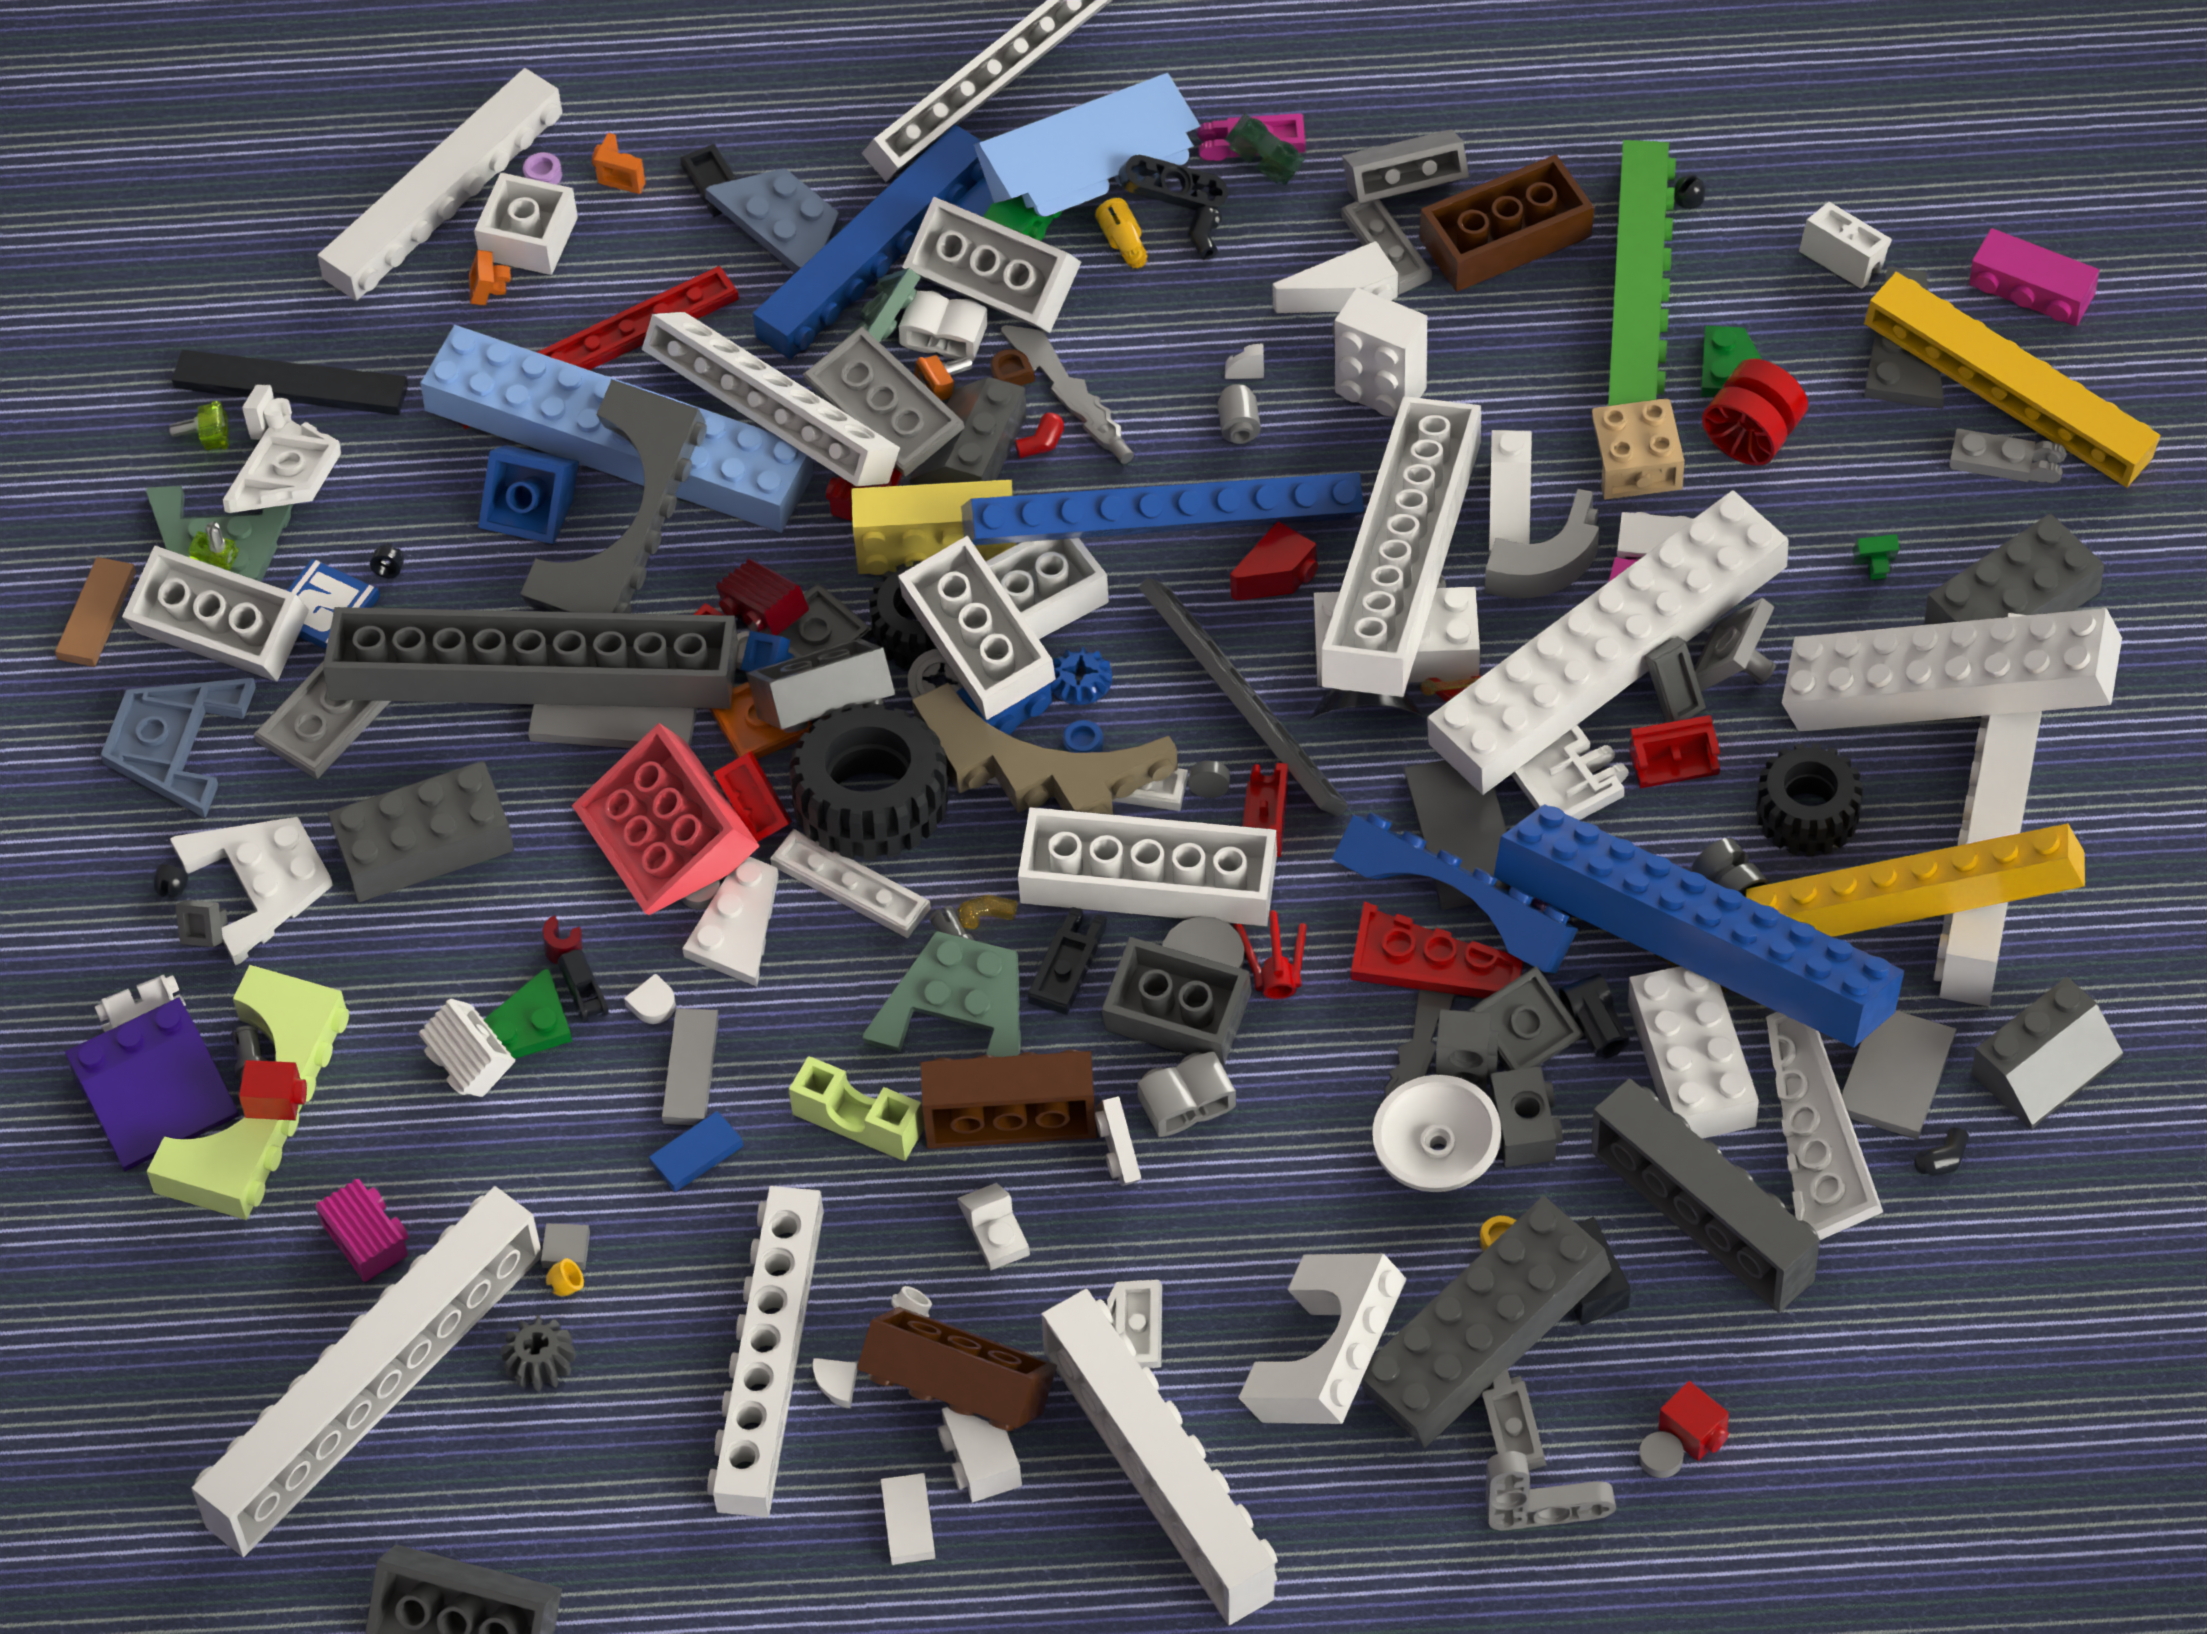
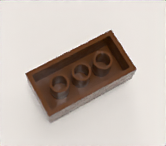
M1555 154L1421 208L1419 239L1457 292L1592 237L1594 206L1560 158Z
M1069 1049L1052 1054L1024 1052L1017 1056L994 1057L992 1055H980L972 1059L956 1060L942 1057L932 1061L920 1062L922 1109L927 1149L1097 1138L1091 1051L1080 1052Z
M896 1307L870 1321L857 1370L868 1373V1378L877 1384L893 1386L895 1383L909 1388L908 1393L915 1398L932 1401L936 1398L949 1403L948 1408L953 1412L972 1416L974 1413L989 1418L990 1425L1009 1431L1019 1428L1043 1414L1057 1368L1055 1363L902 1307Z

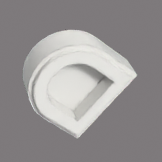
M654 974L624 998L625 1006L641 1021L648 1024H659L668 1020L673 1015L676 1007L673 990L657 974Z

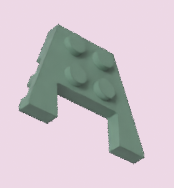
M182 486L147 487L146 489L148 500L166 550L262 582L277 549L276 542L282 529L287 527L291 518L290 511L293 504L263 508L262 515L183 519L184 491ZM214 522V524H219L226 549H233L232 559L229 564L219 566L214 563L206 533L208 523Z
M936 931L865 1030L862 1037L863 1041L867 1044L901 1052L912 1014L915 1011L993 1031L986 1055L994 1057L1019 1055L1021 1032L1019 1030L1020 1000L1017 952Z

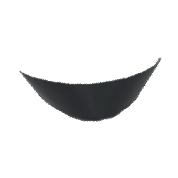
M1333 688L1322 697L1308 721L1333 710L1365 705L1397 707L1414 712L1422 717L1424 716L1406 691L1403 697Z

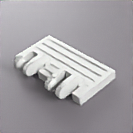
M1576 725L1511 775L1536 810L1546 804L1557 807L1565 814L1581 820L1623 798L1624 787L1621 782L1626 779L1629 772L1624 764L1617 763V765H1613V767H1609L1593 776V772L1613 761L1615 752L1611 746L1604 745L1579 757L1590 751V741L1580 727Z

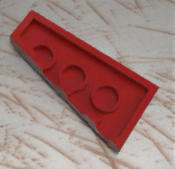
M1364 901L1351 967V980L1488 998L1522 975L1523 960L1509 953L1476 941L1471 943L1463 942L1452 938L1451 932L1437 927L1434 931L1413 924L1412 918L1398 913L1395 917L1378 911V906Z

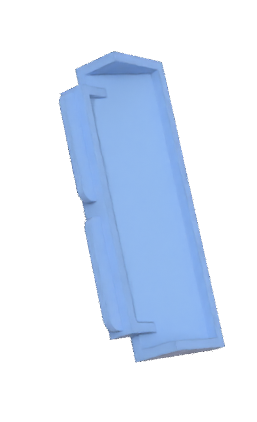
M1165 73L974 144L994 203L1022 195L1026 208L1034 207L1035 212L1039 216L1045 217L1106 194L1109 190L1108 179L1111 177H1115L1116 182L1121 185L1118 177L1119 169L1134 155H1145L1178 165L1185 164L1189 159L1188 148L1193 147L1186 132L1201 126L1170 75ZM1135 167L1131 171L1137 174V180L1140 181L1144 178V176L1139 175L1138 168Z

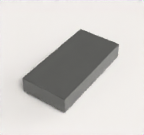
M1676 637L1645 655L1665 723L1689 719L1706 709L1685 640Z

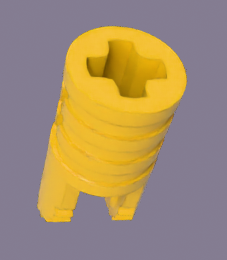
M1112 198L1103 202L1097 208L1095 218L1108 239L1110 246L1114 249H1119L1128 266H1132L1133 269L1142 268L1147 262L1146 258L1148 256L1139 239L1142 233L1141 228L1127 202L1122 198ZM1110 207H1112L1116 214L1113 217L1109 211Z

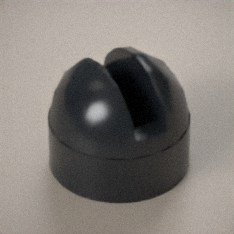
M1692 174L1680 177L1674 189L1675 202L1687 209L1700 206L1705 199L1704 182Z
M382 544L374 551L370 560V568L376 575L382 578H395L402 569L404 555L399 548L392 547V544ZM383 559H388L390 561L389 563L383 561Z
M158 865L154 876L155 891L162 897L168 891L169 898H176L186 888L189 874L175 866Z

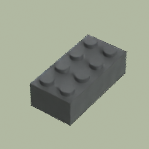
M2050 513L1930 592L1927 598L1924 622L1930 625L2008 617V613L2037 615L2073 611L2100 593L2105 564Z
M484 761L328 812L334 838L358 903L515 851L509 823Z

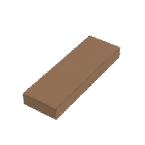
M96 557L55 650L58 660L91 667L96 666L136 574L134 564Z

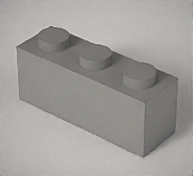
M1452 129L1342 155L1348 192L1358 203L1469 177L1464 141Z

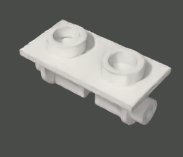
M163 974L137 985L142 1000L135 1003L129 989L101 999L102 1004L95 1006L101 1022L109 1020V1023L101 1025L104 1032L178 997L186 1006L180 994L174 997L172 993L179 991L174 976L165 978Z

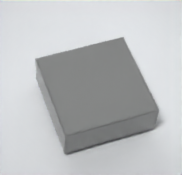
M546 1223L541 1257L542 1267L551 1268L563 1259H570L577 1264L580 1270H585L590 1237L589 1225Z

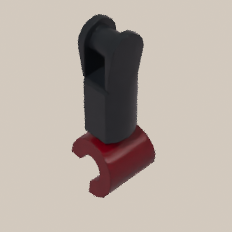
M556 916L548 918L542 930L545 956L550 962L558 964L581 1021L586 1023L589 1021L588 1017L600 1013L603 1016L609 1015L605 998L582 951L580 926L572 928L568 938L560 939ZM590 994H593L595 997L586 1001L581 999Z

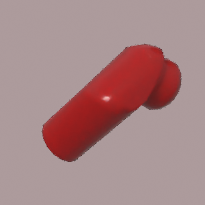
M1052 412L1044 414L1040 418V423L1034 435L1015 440L1019 459L1055 449L1064 431V421L1058 414Z

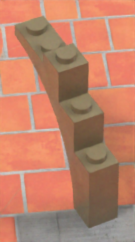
M949 683L912 699L914 716L925 722L928 729L933 730L940 739V745L944 748L946 755L947 775L958 793L960 794L970 788H979L990 779L996 777L1017 813L1030 807L1037 808L1054 796L1062 810L1113 815L1112 800L1128 797L1137 788L1152 781L1164 780L1172 772L1178 770L1177 747L1170 736L1138 747L1117 751L1073 753L1042 748L1015 739L989 725L964 704Z

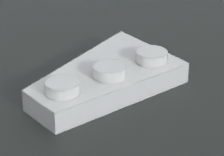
M748 857L731 874L727 875L682 948L684 957L757 987L761 957L764 954L766 944L765 936L768 921L771 918L778 883L777 867Z

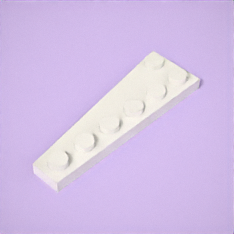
M1775 1012L1767 1016L1766 1019L1773 1067L1777 1074L1775 1078L1777 1094L1782 1105L1783 1120L1781 1121L1783 1134L1786 1136L1789 1155H1787L1788 1168L1793 1179L1794 1192H1792L1795 1215L1797 1220H1804L1815 1229L1820 1240L1883 1213V1209L1819 1031L1786 1015Z

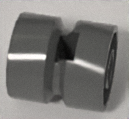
M1724 838L1711 844L1701 852L1692 865V872L1700 873L1706 879L1727 889H1734L1744 897H1746V889L1769 884L1768 880L1754 863H1749V857L1733 838Z

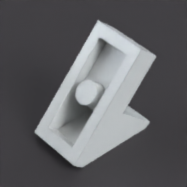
M998 1183L957 1198L958 1204L990 1271L1030 1255L1029 1245L1012 1211L1011 1196Z

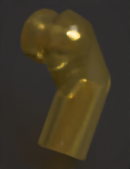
M982 895L960 904L957 912H960L958 920L963 928L968 929L978 928L980 916H991L1013 921L1016 916L1018 902L1017 900L992 895Z

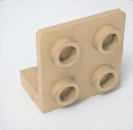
M1669 399L1593 408L1592 419L1603 463L1601 488L1604 500L1682 490L1684 457Z

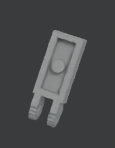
M1957 428L1949 468L2023 482L2032 480L2043 483H2057L2062 478L2063 473L2062 468L2057 463L2064 461L2067 451L2061 444L2050 441L2036 443L2035 441Z

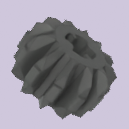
M537 1315L534 1324L529 1326L520 1319L518 1324L520 1332L507 1331V1344L502 1346L501 1349L502 1360L505 1361L504 1368L506 1374L510 1378L515 1377L521 1389L531 1382L534 1389L538 1392L541 1390L544 1382H549L557 1388L559 1383L557 1375L570 1376V1363L574 1362L576 1358L575 1348L571 1345L573 1341L570 1332L567 1329L561 1330L560 1323L556 1319L544 1325L543 1319Z

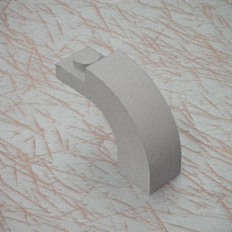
M1577 489L1567 524L1558 535L1548 541L1536 544H1523L1495 538L1485 571V593L1509 598H1534L1562 590L1578 580L1590 567L1598 551L1599 527L1596 524L1599 510L1592 508L1593 492Z

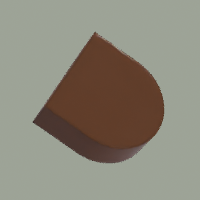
M1005 349L993 356L990 363L992 378L1020 386L1035 382V373L1028 357L1023 352L1016 349Z

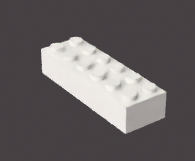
M1030 807L1018 873L1020 903L1183 919L1197 916L1215 917L1227 923L1267 926L1277 860L1276 830Z

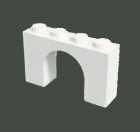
M1384 1253L1303 1255L1288 1291L1310 1315H1341L1339 1324L1330 1339L1319 1350L1306 1358L1292 1362H1255L1239 1399L1262 1423L1342 1424L1405 1284L1406 1278Z

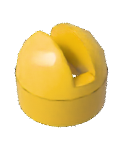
M563 1259L548 1270L546 1284L552 1285L554 1288L552 1293L554 1295L564 1297L582 1289L584 1278L575 1262L570 1259Z

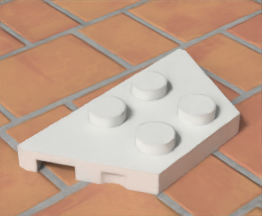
M282 415L284 427L267 428L223 498L225 512L233 513L313 501L341 455L339 441L328 434L318 432L316 427L307 422L300 426L291 420V415Z

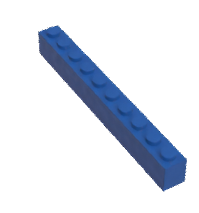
M1360 472L974 498L961 506L964 537L968 535L974 545L1274 525L1277 521L1282 524L1345 520L1352 519L1364 512Z

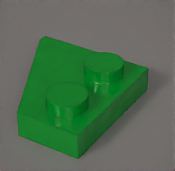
M1705 325L1701 397L1714 398L1723 389L1724 383L1740 362L1746 359L1762 360L1745 328Z
M549 968L538 973L484 1019V1022L493 1030L497 1039L502 1042V1045L506 1047V1050L511 1053L514 1059L572 1042L571 1032Z

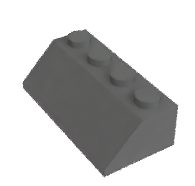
M395 1544L377 1560L365 1634H554L562 1588Z

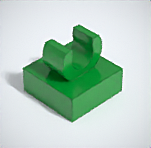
M1898 535L1857 539L1852 549L1854 564L1868 563L1870 581L1887 579V574L1890 573L1889 561L1895 560L1900 550Z

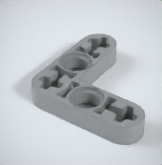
M1516 1451L1503 1452L1492 1456L1487 1461L1485 1505L1488 1523L1493 1529L1513 1530L1595 1520L1607 1517L1616 1510L1613 1488L1607 1482L1596 1481L1530 1489V1474L1525 1454Z

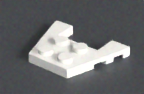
M298 817L191 833L170 838L172 847L188 874L226 857L256 911L255 913L222 927L223 943L235 966L248 958L247 952L260 941L264 944L275 935L274 929L290 916L295 918L333 886L326 867Z

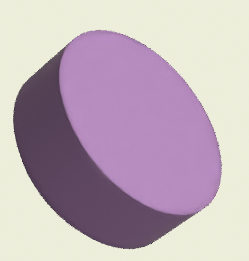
M545 152L531 155L523 164L524 178L557 185L562 178L559 159L553 154Z

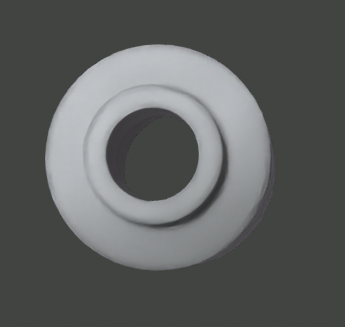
M1236 384L1225 388L1218 400L1222 436L1232 443H1247L1255 439L1261 430L1256 396L1244 385Z

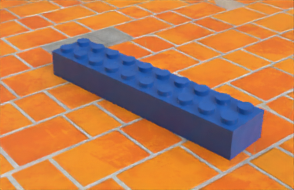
M1544 804L1501 835L1494 876L1499 881L1518 888L1539 900L1853 1048L1895 1013L1904 970L1889 964L1887 960L1881 957L1872 956L1854 948L1847 941L1826 935L1816 930L1810 924L1798 922L1787 917L1771 906L1762 905L1746 898L1734 889L1720 886L1706 879L1700 873L1690 872L1679 867L1663 856L1651 854L1636 847L1628 840L1612 836L1600 830L1594 824L1584 823L1571 817L1557 807Z

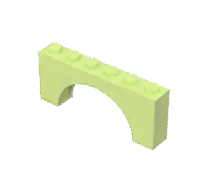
M249 965L233 997L239 1020L256 1027L268 1037L276 1049L277 1062H296L300 1078L305 1079L307 1082L306 1102H308L314 1094L316 1077L320 1068L326 1067L330 1061L333 1050L332 1044L337 1033H342L348 1023L349 1010L346 1009L342 991ZM302 1105L298 1106L296 1121L244 1117L224 1131L197 1139L164 1137L147 1170L153 1192L247 1220L253 1206H259L263 1199L265 1182L270 1171L274 1172L280 1164L282 1147L287 1136L291 1137L297 1129L299 1112Z

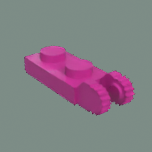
M1301 113L1227 118L1225 121H1212L1211 123L1200 124L1201 127L1197 129L1198 139L1204 141V143L1199 145V155L1202 160L1205 159L1206 161H1222L1228 156L1242 157L1306 152L1303 114L1301 115Z

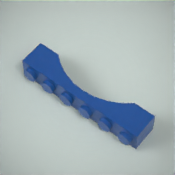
M1370 812L1368 817L1352 816L1332 860L1366 878L1381 880L1398 875H1423L1454 886L1472 898L1488 914L1501 934L1508 953L1534 967L1537 966L1538 969L1544 972L1557 973L1578 931V928L1567 923L1569 915L1547 905L1545 911L1531 904L1534 897L1512 886L1509 892L1496 886L1497 877L1479 868H1475L1472 873L1460 867L1462 859L1445 850L1440 849L1438 855L1424 848L1427 843L1425 839L1411 832L1404 831L1402 836L1389 829L1392 822L1377 814Z

